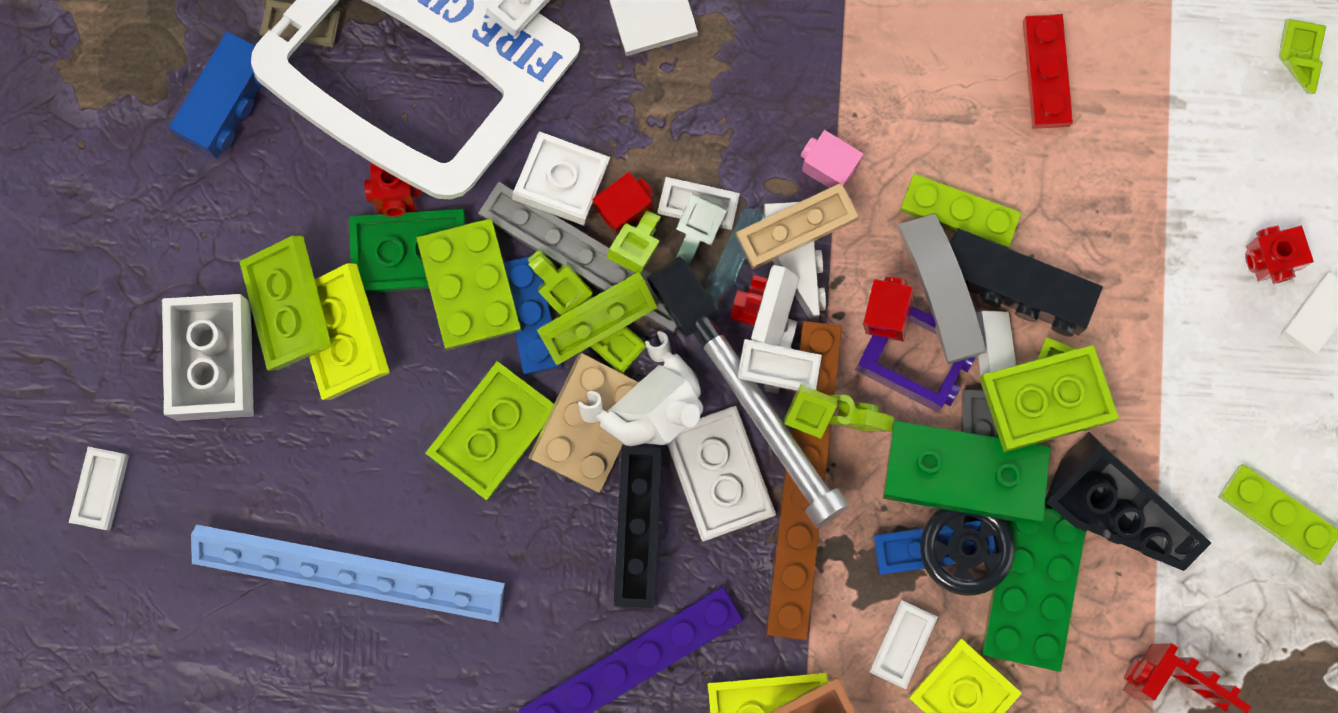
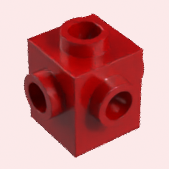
M370 164V179L364 180L365 196L367 202H373L378 215L384 214L388 217H399L405 213L417 212L416 197L422 196V191L375 164Z
M1279 225L1262 229L1256 232L1257 238L1246 245V264L1250 272L1255 273L1258 282L1270 278L1273 284L1291 280L1296 277V271H1300L1314 262L1302 225L1282 231Z

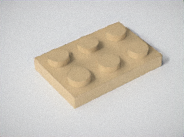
M583 353L578 354L528 459L588 489L600 493L623 443L602 429L600 421L594 423L585 422L580 416L578 402L580 401L586 406H591L588 402L587 392H597L602 398L603 410L607 412L639 382Z

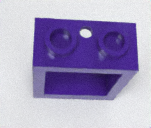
M912 306L909 321L936 334L934 317ZM872 335L855 371L936 412L944 404L952 405L961 387L955 383L960 371L968 372L976 358L975 356L952 363L938 392L935 393L878 364L877 361L888 338Z

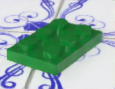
M464 209L409 212L399 217H388L384 214L349 216L351 264H357L365 293L430 289L416 237L466 225Z

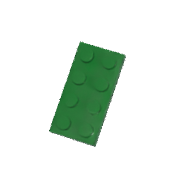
M1044 507L1043 522L1040 526L1005 520L1014 537L1015 557L1006 578L997 587L992 589L981 656L1061 672L1085 531L1075 528L1054 509Z

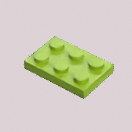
M492 218L416 237L446 351L521 331Z
M290 236L239 261L267 371L280 370L332 347L303 236Z
M1094 345L986 373L979 378L1004 452L1114 423L1119 419Z
M497 361L425 454L485 500L489 501L538 438L554 404Z

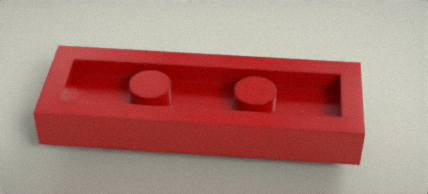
M1063 14L1025 16L1023 31L1032 129L1070 127L1073 123Z

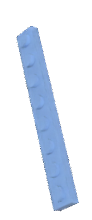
M197 524L191 534L192 564L493 622H499L502 613L505 583Z

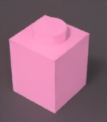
M824 130L818 140L812 137L802 151L801 157L805 159L802 172L828 188L842 183L845 188L860 165L863 153Z

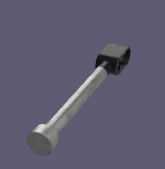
M679 256L647 276L650 287L680 332L685 337L694 333L809 502L810 506L806 508L805 512L814 526L820 528L846 511L850 505L839 489L832 491L828 489L756 382L737 379L740 359L713 320L719 317V313L686 262Z

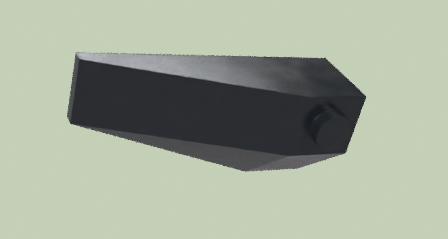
M1090 432L1061 460L1045 498L1046 503L1075 528L1085 532L1090 531L1105 537L1110 542L1130 547L1147 557L1185 571L1211 545V542Z

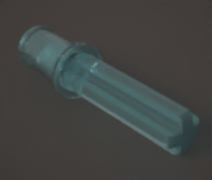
M745 208L742 211L715 271L709 272L708 277L710 281L705 291L714 303L719 316L730 290L735 289L737 286L735 279L746 258L736 237V232L764 219L763 215L756 210Z

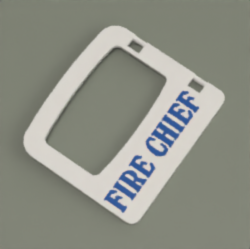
M296 0L273 29L269 30L256 44L252 51L251 67L258 82L344 146L434 198L454 199L467 193L480 179L576 60L580 44L575 36L539 13L516 37L512 36L486 15V7L493 0H362L431 39L483 76L502 93L503 98L454 159L447 163H440L417 152L365 121L310 82L288 63L292 53L340 0ZM289 24H292L299 30L287 42L279 36Z

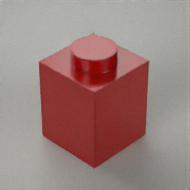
M628 172L592 200L594 209L617 237L625 223L633 226L642 219L647 210L653 211V202L650 198L654 194L641 177L635 180L631 173Z
M885 277L884 281L874 279L863 322L865 334L904 342L914 301L913 287L907 286L908 283L905 280L895 277Z

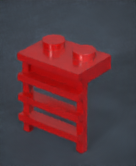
M1172 643L1151 644L1142 660L1136 659L1124 675V679L1128 682L1122 690L1135 699L1155 701L1170 676H1172L1222 711L1226 712L1230 704L1244 713H1248L1251 708L1249 704L1238 698L1242 691L1235 685L1217 684L1220 675L1214 671L1196 670L1195 668L1199 661L1193 657H1177L1174 654L1178 647Z

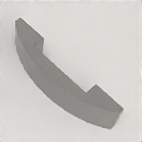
M935 214L898 224L897 228L909 261L913 260L936 323L935 331L947 364L985 354L986 349L967 285L949 240Z

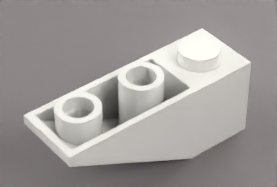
M799 202L765 204L763 219ZM813 241L773 260V263L776 266L786 267L799 277L794 296L810 321L817 322L820 315L819 311L826 310L824 287H817L816 273L823 272L822 251L815 250Z

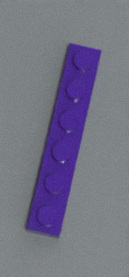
M722 587L521 708L519 712L592 713L741 623L743 620Z

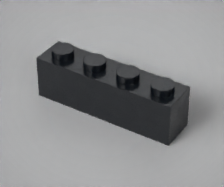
M960 228L956 230L950 245L958 261L968 291L980 295L979 300L997 308L1001 307V304L1016 310V316L1030 322H1037V319L1049 323L1052 325L1051 329L1054 332L1064 336L1072 337L1074 334L1079 336L1087 329L1103 286Z
M622 446L614 588L615 608L655 609L661 448Z

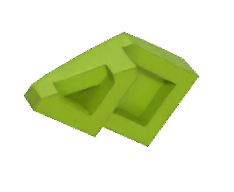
M1287 19L1284 23L1279 58L1306 93L1316 94L1323 62L1319 61L1326 25Z

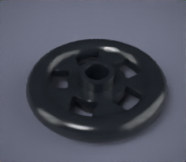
M939 509L930 517L923 529L920 540V553L927 573L940 587L954 594L974 596L991 591L1006 578L1013 565L1015 543L1012 531L1004 519ZM969 516L980 519V530L963 528L964 517ZM944 526L955 532L950 537L948 546L937 541V537ZM997 536L999 553L988 554L986 537ZM965 540H969L975 545V551L972 555H966L962 551L961 546ZM947 555L959 566V569L952 575L940 564V561ZM984 562L988 573L980 578L973 579L969 568Z

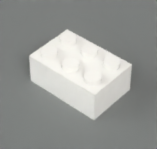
M241 294L163 298L164 415L176 421L254 416L250 302Z

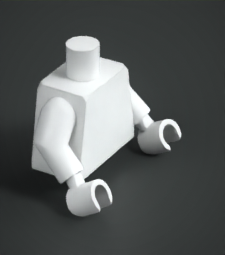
M661 331L657 332L658 338L662 343L661 346L653 347L647 340L645 343L651 359L656 362L664 361L663 366L658 365L607 412L603 410L602 398L597 392H587L588 402L591 406H586L580 401L578 402L580 416L585 422L594 423L600 421L602 429L627 446H636L644 443L659 445L670 443L686 427H694L699 422L700 414L703 412V406L698 399L701 395V389L697 375L678 354H672L669 339Z

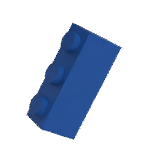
M228 31L225 33L168 127L179 139L216 159L222 151H226L231 146L235 137V128L240 120L247 118L254 106L253 98L260 86L265 87L255 78L251 67L254 45Z

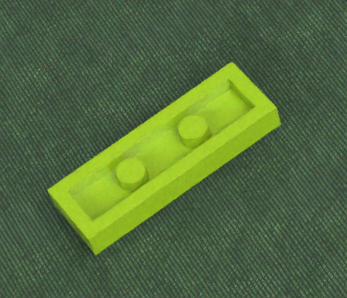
M914 173L899 212L915 218L935 214L943 228L954 232L960 228L1007 248L1011 244L1022 213Z
M637 272L537 329V332L555 364L558 365L658 307L643 277Z
M1244 464L1237 467L1218 496L1225 503L1315 565L1323 563L1338 540L1337 528Z

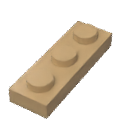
M839 183L736 232V237L752 270L857 221L859 216L842 183Z

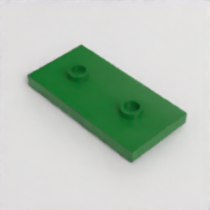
M894 421L883 499L1040 526L1044 517L1051 447L1034 444L1004 452L999 438Z

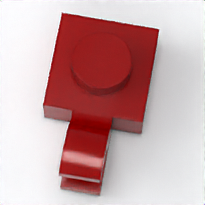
M753 275L748 292L745 293L737 290L730 320L755 326L768 278Z

